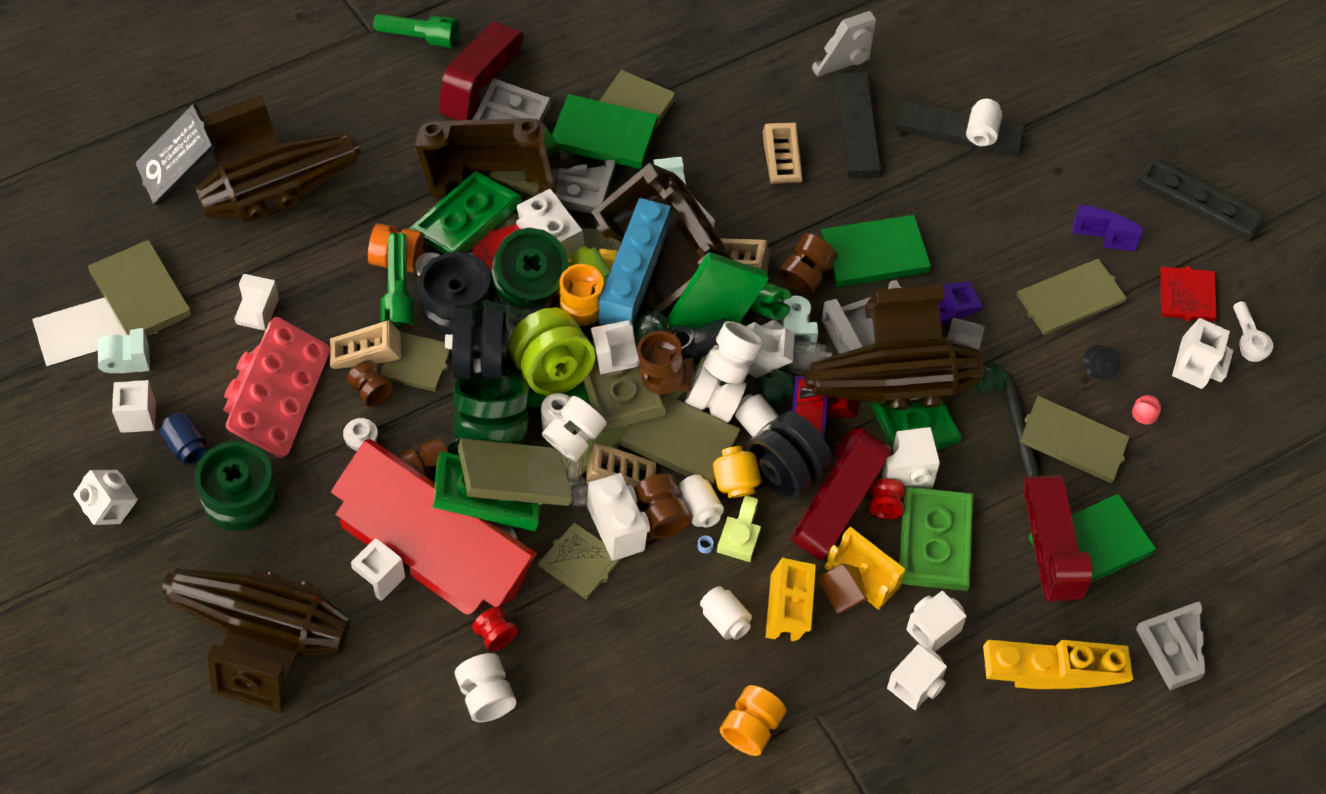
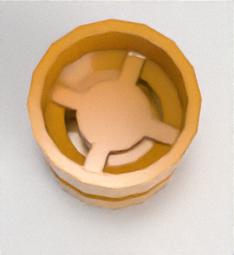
M575 264L568 267L560 277V309L568 311L579 326L591 325L599 319V302L604 289L603 276L600 271L591 265Z
M749 685L744 689L736 702L735 707L737 710L730 711L721 725L720 733L734 748L748 755L758 756L771 738L769 729H777L786 714V708L780 699L771 692L758 686Z

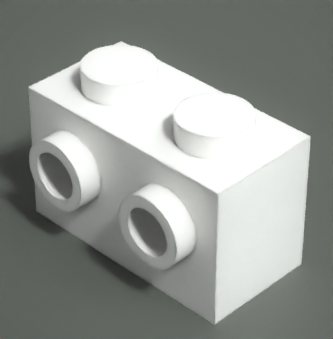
M551 189L517 205L519 219L516 220V224L519 229L531 227L549 232L557 237L563 245L567 258H571L570 255L585 246L582 229Z
M621 473L588 482L587 508L612 561L645 551L647 532H650L647 515L645 512H640L636 505L637 498L634 488L631 484H626Z

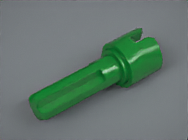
M377 14L374 17L373 28L379 32L424 38L430 46L454 49L453 43L458 42L460 32L457 18L432 15L428 20Z
M391 233L388 237L387 294L381 297V322L389 320L395 327H402L404 323L411 326L414 325V298L407 294V236L404 233Z
M766 282L751 305L752 311L774 321H780L790 311V306L783 303L782 299H790L792 295L787 289Z

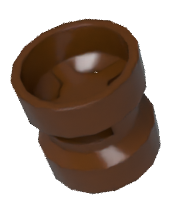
M365 360L357 364L347 376V382L355 391L360 392L361 400L368 407H375L383 403L390 397L394 389L390 380L380 375L381 370L373 360Z

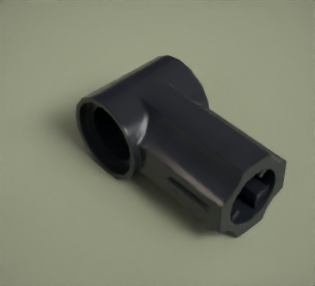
M723 318L693 330L687 326H678L671 329L669 332L680 340L683 359L693 358L695 366H697L702 357L708 355L714 345H718L716 338L727 319Z

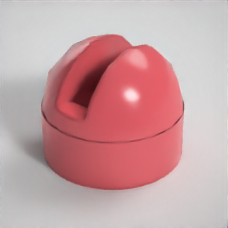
M1141 396L1133 406L1132 415L1139 423L1152 424L1157 421L1160 415L1161 404L1154 396Z

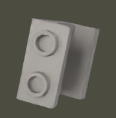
M897 280L889 282L888 289L901 287ZM871 297L843 307L840 306L837 299L824 302L821 321L839 354L875 344L872 318H866L865 304Z

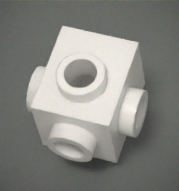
M90 470L73 494L93 525L121 524L138 500L118 470Z

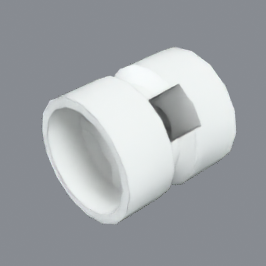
M726 321L716 338L718 345H714L713 349L709 351L704 361V367L709 373L724 382L741 385L749 372L751 365L749 361L756 359L764 344V340L747 326L733 321Z
M703 363L696 373L692 391L687 392L685 403L700 410L709 408L710 415L728 423L741 401L746 383L733 385L724 382L709 373Z
M572 396L560 410L561 419L554 418L542 432V435L560 453L576 462L589 447L587 440L595 439L607 425V422L586 402L576 396ZM569 426L578 432L575 436L567 430Z
M487 653L472 657L459 665L455 670V677L460 690L464 695H467L465 702L473 721L487 722L495 720L509 713L517 704L510 683L504 680L506 674L498 655Z

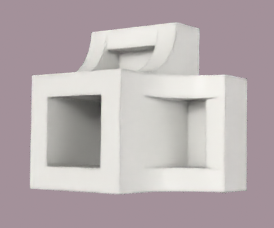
M1199 318L1182 337L1172 376L1201 389L1207 385L1209 378L1222 382L1227 376L1233 350L1226 346L1230 331Z
M774 320L762 326L756 322L747 325L748 328L755 331L764 340V344L756 359L749 361L751 365L748 374L758 378L793 362V332L786 328L783 329V325Z
M931 427L897 431L893 445L894 454L889 456L884 463L882 478L898 480L908 487L933 488L940 462Z

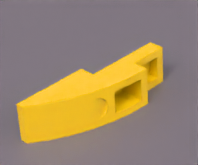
M988 640L983 645L987 679L1014 681L1015 688L1074 689L1114 685L1133 680L1128 646L1069 640H1061L1056 646Z

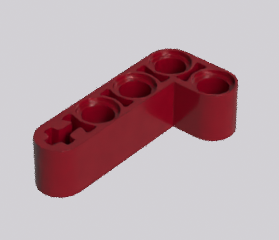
M493 21L449 64L442 79L439 104L440 115L455 121L473 120L480 105L481 91L518 54L523 43V31Z
M863 428L850 430L836 447L834 455L839 459L794 529L790 541L819 561L825 558L889 457L891 447Z
M1063 476L1026 477L1024 481V497L1044 599L1047 602L1082 600L1091 583L1092 565L1088 552L1078 551Z

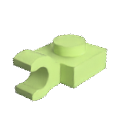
M745 495L738 519L727 517L717 546V553L751 562L761 531V526L752 524L758 508L756 507L758 499Z

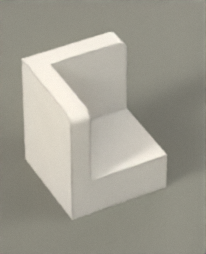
M243 274L239 283L242 302L235 316V322L238 325L266 331L279 300L275 280Z
M630 320L591 328L600 374L639 366L633 327Z
M149 380L114 382L112 412L120 432L155 431L156 400Z
M377 538L351 562L352 569L373 585L375 596L381 601L405 578L402 558Z

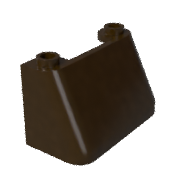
M538 119L433 121L423 125L418 131L415 147L431 197H446L447 188L452 183L457 181L458 184H461L465 180L466 172L525 170L526 182L536 181L540 193L551 189L556 194L561 160L560 150L546 126Z
M649 163L591 212L597 220L596 227L605 238L609 239L611 237L622 243L639 198L671 206L669 231L649 281L648 289L645 292V300L643 301L644 306L653 316L664 318L670 314L708 252L731 260L734 259L680 177L669 170Z

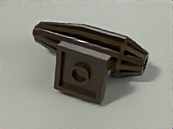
M262 95L203 116L204 121L209 123L208 129L216 144L212 154L220 166L195 188V191L207 219H243L244 223L251 220H260L269 213L282 208H292L298 202L303 201L304 195L358 162L357 155L361 154V149L356 137H349L347 132L280 142L270 121L265 101Z
M944 285L879 289L874 292L865 304L866 318H872L875 344L811 362L810 369H805L804 381L806 389H811L814 396L879 403L880 406H890V410L893 411L911 408L910 404L923 403L925 408L943 406L944 401L981 382L983 378V360L978 348L943 338L939 304L945 298Z
M177 568L173 574H167L162 586V594L166 595L167 603L227 634L222 646L212 644L207 655L211 692L278 713L282 712L285 705V684L297 656L305 657L340 653L348 637L351 619L323 597L321 589L307 582H294L281 578L273 572L263 573L252 570L251 574Z

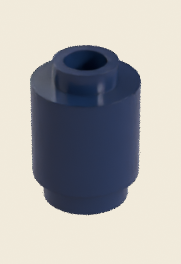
M175 413L163 421L160 435L177 460L183 461L185 465H191L198 462L207 453V441L188 414Z

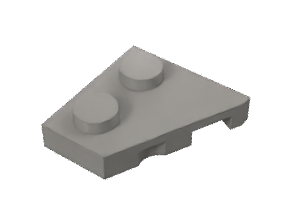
M871 11L842 20L836 29L835 35L824 47L827 55L823 61H815L812 65V69L817 77L852 65H859L869 60L876 18Z
M493 78L473 120L533 118L543 121L551 101L549 97Z
M607 160L605 161V166L588 169L586 164L573 166L570 169L559 168L556 197L566 209L593 214L591 211L606 200L614 175L616 161Z

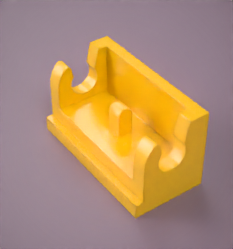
M851 527L844 532L840 545L838 547L832 546L827 563L824 566L828 571L843 563L858 567L868 598L867 601L878 610L901 587L905 568Z
M781 558L771 573L765 638L776 639L780 636V633L788 632L791 633V641H797L805 631L809 632L811 630L815 564Z

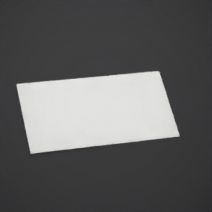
M105 298L32 319L46 366L98 351V341L106 335L116 334L125 336Z

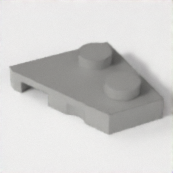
M1199 601L1140 622L1136 628L1169 690L1200 680L1205 673L1204 656L1201 650L1204 644L1203 631L1200 628L1202 605Z

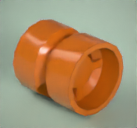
M377 223L373 228L369 241L368 263L388 268V237L391 233H404L407 236V272L415 273L416 261L423 252V232L406 228L398 232L395 226Z

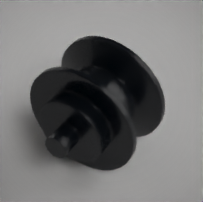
M1094 345L1085 352L1082 364L1088 375L1106 380L1112 378L1118 372L1120 357L1117 351L1111 347Z

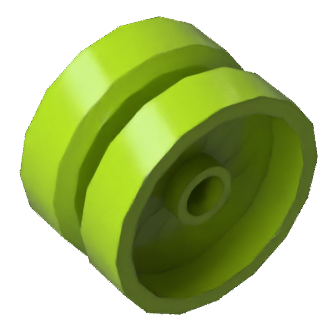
M545 308L530 314L518 323L511 333L508 342L509 356L516 367L522 372V376L528 385L536 393L545 396L564 393L576 387L590 373L596 358L593 345L581 331L577 322L568 311L560 308Z

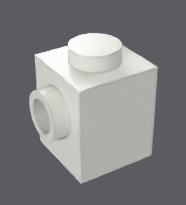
M942 590L933 598L926 596L915 606L914 612L910 615L906 630L925 650L935 652L962 631L967 616L961 604L954 598L950 599Z
M918 644L891 673L887 689L916 711L928 696L934 699L941 692L946 684L943 676L947 666L943 664L938 654L932 650H925Z

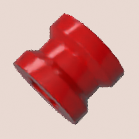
M888 478L875 480L871 484L870 489L873 500L870 501L869 512L880 519H895L902 516L904 504L901 498L905 494L904 484L898 480Z
M500 606L483 612L472 625L476 635L482 636L485 639L484 645L490 652H495L508 645L518 633L514 623L507 622L505 619L506 613Z

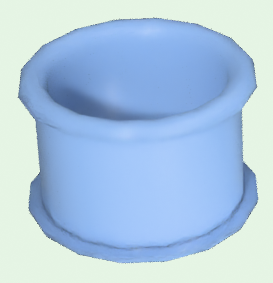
M707 535L701 536L698 539V550L704 554L711 552L714 544L713 539ZM703 541H707L711 544V546L704 548L700 545V543Z

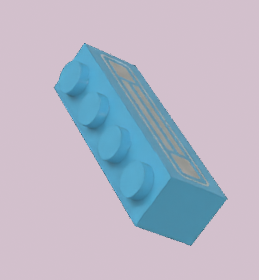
M642 198L638 199L600 297L598 323L607 325L630 320L633 327L669 231L671 206Z

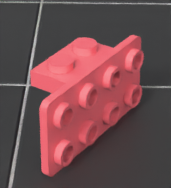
M274 317L269 322L260 345L250 353L246 351L242 355L236 367L240 371L236 380L233 379L226 389L224 397L228 400L223 411L230 414L226 422L227 430L279 458L285 457L291 449L329 356L330 347L285 320Z

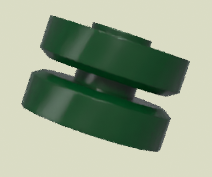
M529 227L515 230L503 239L493 258L490 275L493 287L502 300L517 308L533 309L544 306L557 294L560 289V277L568 268L569 262L565 248L557 237L543 229ZM524 266H530L533 269L528 272L524 269Z
M476 372V375L471 380H456L453 386V403L456 407L453 415V431L456 437L459 439L512 444L519 442L527 436L529 431V413L526 408L529 404V385L526 380L504 372L502 381L485 380L481 372Z
M242 441L225 442L208 450L199 460L194 473L195 486L203 511L212 523L221 529L235 532L250 530L264 523L274 512L278 501L277 484L271 462L263 450L252 443Z

